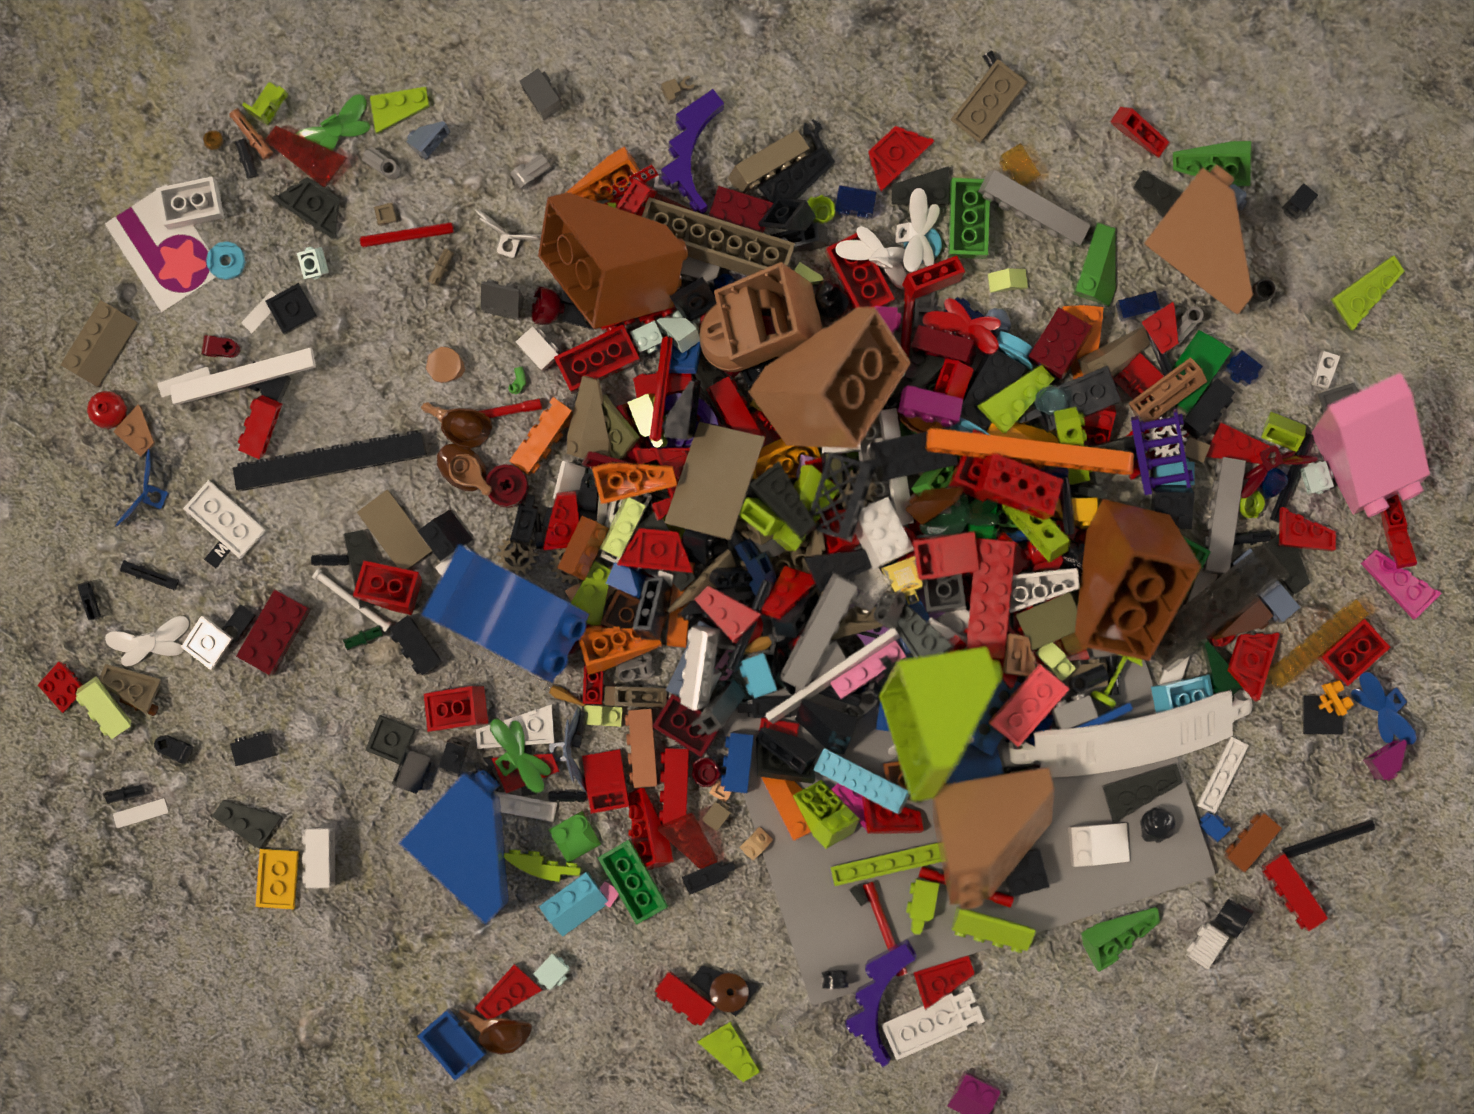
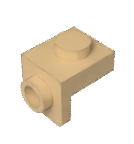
M758 827L739 848L746 856L754 860L766 849L773 839L761 827Z

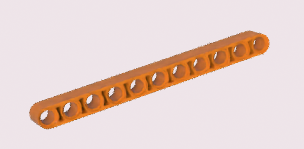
M943 429L927 430L926 450L930 452L985 458L992 453H996L1020 463L1121 475L1133 474L1134 454L1131 452Z

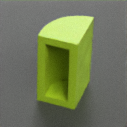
M1270 412L1261 438L1297 452L1305 438L1306 425Z
M747 498L739 512L740 517L765 536L773 535L784 524L759 498Z

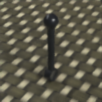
M1033 761L1031 764L1016 767L1007 766L1004 768V772L1009 774L1011 771L1031 767L1040 768L1041 763L1040 761Z

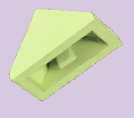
M799 262L794 270L811 282L812 285L823 283V276Z
M1008 268L988 274L990 293L1028 289L1026 269Z

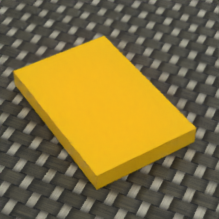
M260 849L255 907L295 909L299 851Z

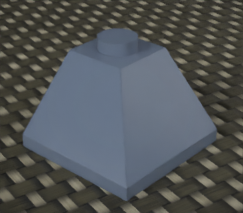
M444 121L418 127L416 131L412 130L409 133L406 143L426 160L446 138L450 130Z

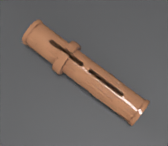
M239 108L234 109L229 116L248 138L251 147H255L264 160L268 159L273 154V151L263 141L264 137L256 132Z

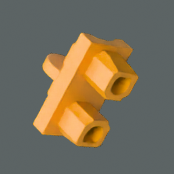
M1341 681L1321 685L1325 694L1319 696L1323 703L1319 704L1318 707L1320 709L1326 708L1328 713L1335 710L1338 716L1347 714V710L1354 704L1349 696L1341 700L1337 696V693L1344 690Z

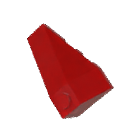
M639 788L629 793V817L632 819V829L629 830V836H631V843L647 870H651L674 862L670 842L645 789Z

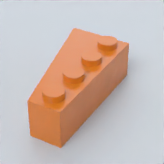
M554 397L549 402L552 404L550 409L547 408L542 412L539 418L540 423L538 425L535 424L527 435L529 438L522 441L509 460L528 476L538 471L541 466L539 462L542 458L546 459L552 451L550 447L554 442L557 444L563 436L561 432L564 428L570 427L573 415L572 410Z

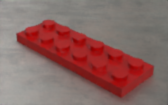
M977 538L976 546L980 570L973 572L966 650L987 647L991 658L1004 659L1016 542Z

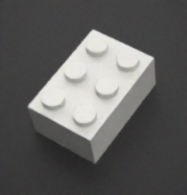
M213 177L156 188L163 225L168 230L224 218L218 184Z
M888 497L862 509L855 533L863 549L866 551L873 569H877L914 550Z
M335 827L305 829V833L302 835V843L306 848V852H303L302 862L306 864V872H303L302 876L303 884H306V888H330L335 886Z

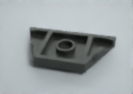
M309 177L301 180L297 185L287 188L283 193L273 196L272 199L331 239H335L340 206L339 197Z

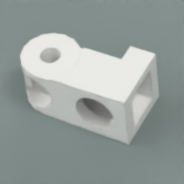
M1320 351L1312 385L1327 390L1340 356Z

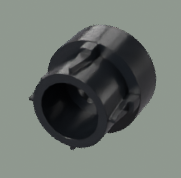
M1228 899L1216 916L1215 921L1226 930V933L1237 939L1254 911L1244 904H1237Z

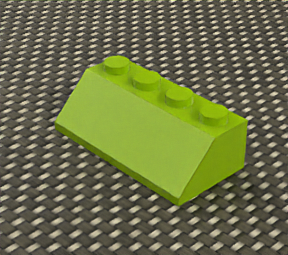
M956 907L951 930L955 931L954 935L966 938L967 934L974 936L973 940L982 943L985 940L992 941L993 946L1003 948L1004 945L1010 946L1011 951L1022 953L1023 950L1028 951L1036 931L1026 925L962 909L961 907Z

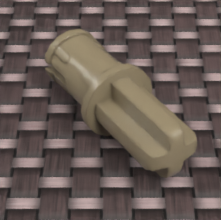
M446 248L443 250L437 264L434 263L435 267L427 281L439 286L445 271H448L447 267L454 255L453 251Z

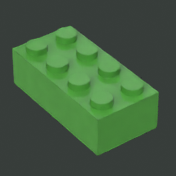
M951 179L948 258L957 255L958 258L986 259L988 256L990 201L982 197L983 194L978 192L984 179Z

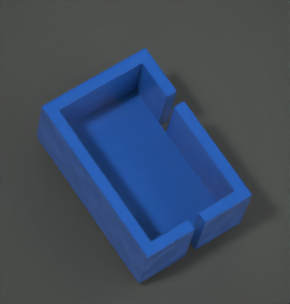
M448 1008L417 1037L454 1080H457L470 1066H473L481 1059L487 1051L463 1024L461 1026L458 1025L460 1020Z

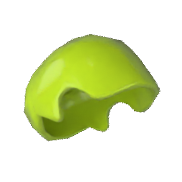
M823 195L809 198L807 202L816 216L813 220L814 223L824 224L834 218L836 213L835 204L830 198Z
M1256 490L1247 498L1240 497L1239 513L1249 519L1258 518L1265 506L1264 496Z

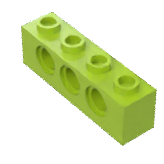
M1077 407L1054 411L1059 444L1084 446V441H1087L1085 429L1082 430L1081 425H1084L1082 413H1078ZM1063 468L1064 476L1069 478L1070 484L1090 481L1089 473L1092 471Z
M1002 504L1001 509L1048 562L1053 561L1068 551L1070 540L1067 534L1062 533L1053 519L1042 520Z

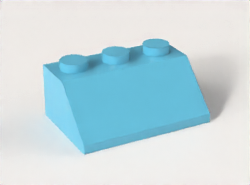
M587 871L542 903L539 908L563 937L606 906L605 903L608 900Z

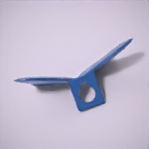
M149 448L145 460L143 493L121 516L115 527L127 519L140 502L161 509L168 493L148 484L151 468ZM148 492H159L161 500L158 503H153L150 497L147 496Z
M1369 672L1362 673L1359 677L1362 690H1352L1351 696L1362 706L1378 711V729L1383 741L1391 743L1395 735L1398 739H1405L1408 745L1414 744L1417 739L1415 730L1404 717L1397 713L1407 703L1398 688H1394L1385 696L1384 689L1377 677ZM1394 694L1399 698V704L1393 701Z

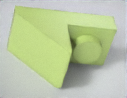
M1053 642L1039 648L1035 652L1061 682L1076 670L1066 658V655Z
M584 706V711L588 713L586 725L622 726V707Z

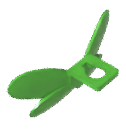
M360 94L352 96L342 107L338 116L335 113L321 122V126L309 127L296 132L293 136L294 144L300 148L317 147L315 157L318 160H323L333 151L339 136L350 137L364 134L370 129V124L366 121L358 120L366 108L365 97Z
M499 719L492 720L490 724L491 732L497 742L507 751L495 761L503 775L507 776L518 768L526 786L533 792H542L544 782L541 775L547 776L551 770L541 759L524 753L525 738L521 724L518 721H512L509 728ZM503 760L510 762L509 769L504 768Z

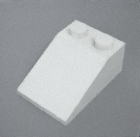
M1127 823L1068 827L1071 866L1130 862Z

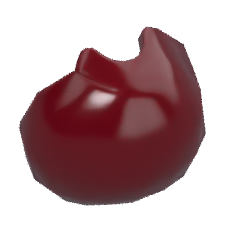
M699 758L693 763L692 777L698 785L712 787L721 777V768L717 761L711 758Z

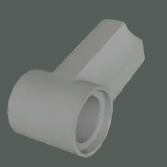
M373 147L367 149L363 154L362 161L383 174L387 179L394 180L399 176V166ZM388 166H394L391 173H386Z
M541 153L527 164H521L516 167L510 174L519 187L525 189L538 176L549 170L551 166Z
M1195 306L1189 308L1177 321L1179 343L1202 321L1204 314L1201 308ZM1190 311H1195L1198 314L1196 321H1192L1189 318Z

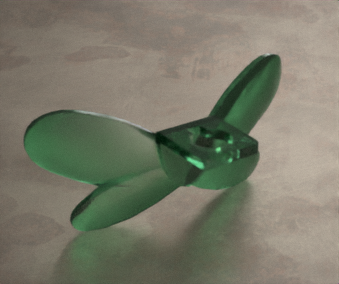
M965 494L960 496L950 506L951 513L938 514L923 525L920 524V531L926 535H948L962 533L966 524L981 527L994 526L998 524L999 517L989 512L997 506L998 502L988 498L983 502L975 498L968 504V497ZM963 501L960 506H955L956 503Z

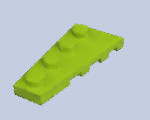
M1395 255L1383 261L1330 299L1351 331L1358 326L1357 324L1362 318H1365L1369 310L1378 303L1382 295L1404 273V269Z
M1040 365L977 407L1002 433H1006L1054 378Z

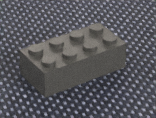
M956 530L917 535V538L956 534ZM962 574L923 579L928 614L967 610Z

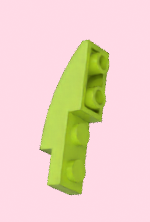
M509 849V852L504 853V858L512 865L538 878L560 882L562 874L581 875L582 867H577L578 863L566 862L565 866L558 865V861L547 860V863L544 864V856H541L540 852L528 851V854H520L521 850Z

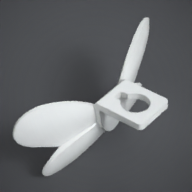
M921 188L915 189L910 197L911 223L899 224L896 230V243L909 242L903 258L904 266L909 272L917 271L922 261L926 266L934 264L933 250L924 235L935 224L940 208L937 204H933L928 208L927 196ZM904 228L907 233L901 238V231Z
M475 209L483 218H480L483 223L502 234L497 249L499 254L514 258L520 239H541V234H509L488 215ZM508 238L512 239L513 250L510 252L503 249V243L508 241Z
M862 226L858 227L856 231L860 240H846L837 244L836 253L840 257L849 260H869L885 269L888 278L895 287L899 289L904 288L902 284L906 277V272L901 262H903L905 249L899 247L884 248L876 235Z
M177 616L164 623L155 632L135 636L126 632L113 631L106 635L105 640L109 647L126 652L121 658V663L124 666H132L141 661L149 652L165 656L181 654L184 650L181 647L182 645L174 641L185 633L188 629L189 621L184 616Z

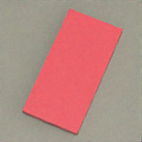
M1039 664L990 719L989 724L1019 747L1069 691V687Z

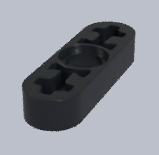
M747 567L716 568L709 576L710 582L718 588L750 587L749 583L753 581ZM738 573L736 580L732 581L733 575Z

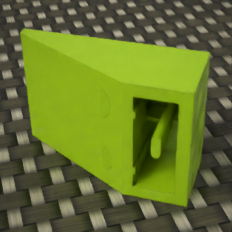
M822 780L793 796L812 835L825 849L854 833L860 819Z

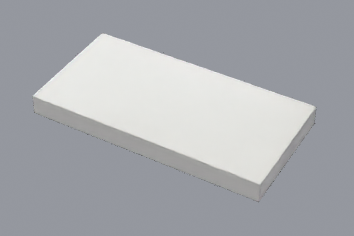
M210 480L202 486L183 508L239 559H242L267 531Z

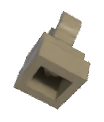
M690 76L684 77L679 84L675 78L661 84V90L669 105L676 102V97L681 95V91L694 89V84L690 86L685 84L686 81L690 80Z

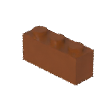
M582 516L557 568L585 581L609 528Z
M1262 812L1256 813L1249 822L1251 824L1247 829L1243 828L1237 835L1238 840L1234 844L1230 843L1225 849L1226 854L1224 857L1244 873L1282 829Z

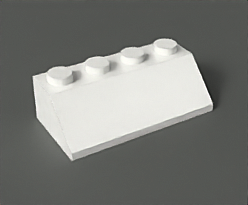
M697 625L689 630V648L685 653V660L687 662L682 673L684 683L680 689L679 696L681 704L692 710L701 709L709 704L720 629Z

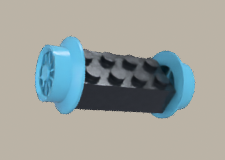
M1000 331L996 338L999 347L993 354L985 353L967 386L963 397L959 422L951 427V431L972 433L973 429L990 435L986 431L992 422L977 406L1005 389L1008 385L1019 380L1025 368H1033L1029 361V355L1033 348L1028 343L1012 334Z

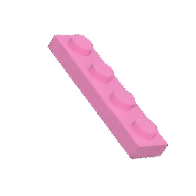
M893 641L830 682L841 700L883 673L882 671L886 668L880 659L887 655L892 663L906 657L896 641Z

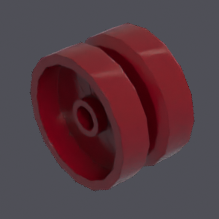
M503 464L496 466L489 472L485 480L486 484L491 486L492 489L488 497L502 508L519 506L525 501L529 492L527 477L519 468L513 465ZM509 483L511 485V488H507L505 490V484Z

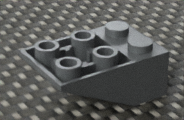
M487 279V282L482 281V313L520 321L525 298L520 289H517L518 286L513 284L502 286L498 284V281Z

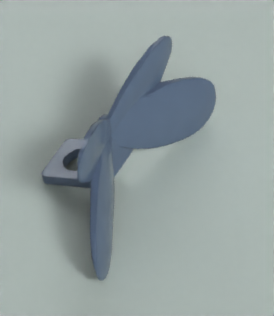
M578 707L570 726L569 719H567L565 742L550 743L549 750L550 754L553 753L556 762H567L572 782L574 783L575 776L581 788L587 792L584 776L571 754V743L581 712V708ZM558 746L563 748L562 757H557L554 753L555 748Z

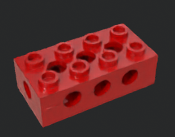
M992 453L984 458L975 494L1046 520L1054 516L1063 479Z

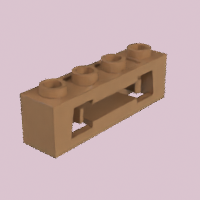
M1190 357L1128 404L1134 415L1139 416V421H1154L1206 383L1207 380L1202 369ZM1185 369L1186 374L1184 376L1178 374ZM1146 398L1148 403L1142 406L1140 402Z

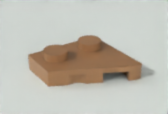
M137 405L113 432L143 458L148 448L151 449L156 443L150 433L148 422L142 412L143 409L140 405Z
M1007 634L1003 673L1028 677L1035 670V657L1031 651L1028 637Z

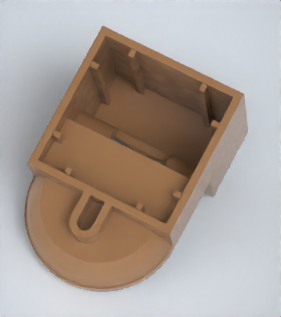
M780 262L714 290L717 303L709 309L703 318L699 338L701 349L706 359L715 367L727 372L742 371L774 357H780L786 352L794 350L823 329L812 283ZM762 309H771L776 334L767 336L761 313Z

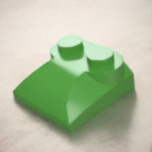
M583 811L549 829L553 840L567 862H571L601 845Z

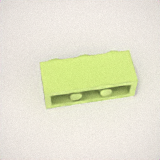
M631 498L623 499L600 549L620 558L645 505Z
M94 677L77 689L76 700L82 707L85 705L89 710L88 715L93 721H97L100 724L99 728L105 736L108 735L113 739L131 726L130 718L97 677Z

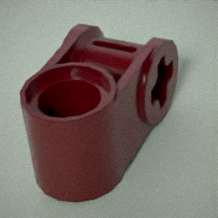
M204 335L201 355L235 358L240 354L239 344L232 339ZM233 346V349L227 351V347Z

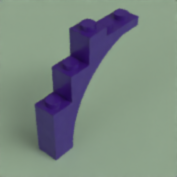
M714 89L676 114L675 124L682 133L669 141L668 152L675 160L661 169L660 177L666 187L670 186L672 190L678 187L680 194L690 200L689 205L694 212L698 211L701 214L707 212V204L695 189L691 173V158L696 141L703 129L715 116L724 110V102Z
M908 939L867 961L865 971L868 977L873 978V980L859 987L855 993L856 1001L860 1006L863 1005V1008L848 1015L846 1019L848 1031L853 1033L855 1038L861 1034L863 1035L862 1039L867 1047L870 1046L873 1051L872 1056L874 1060L880 1063L882 1067L889 1064L891 1057L881 1042L879 1034L878 1011L880 1000L890 980L903 967L915 961L917 957Z

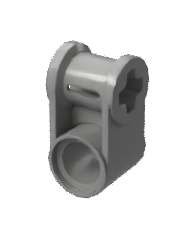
M644 653L618 664L619 679L622 682H631L653 677L655 669L651 664L652 656Z

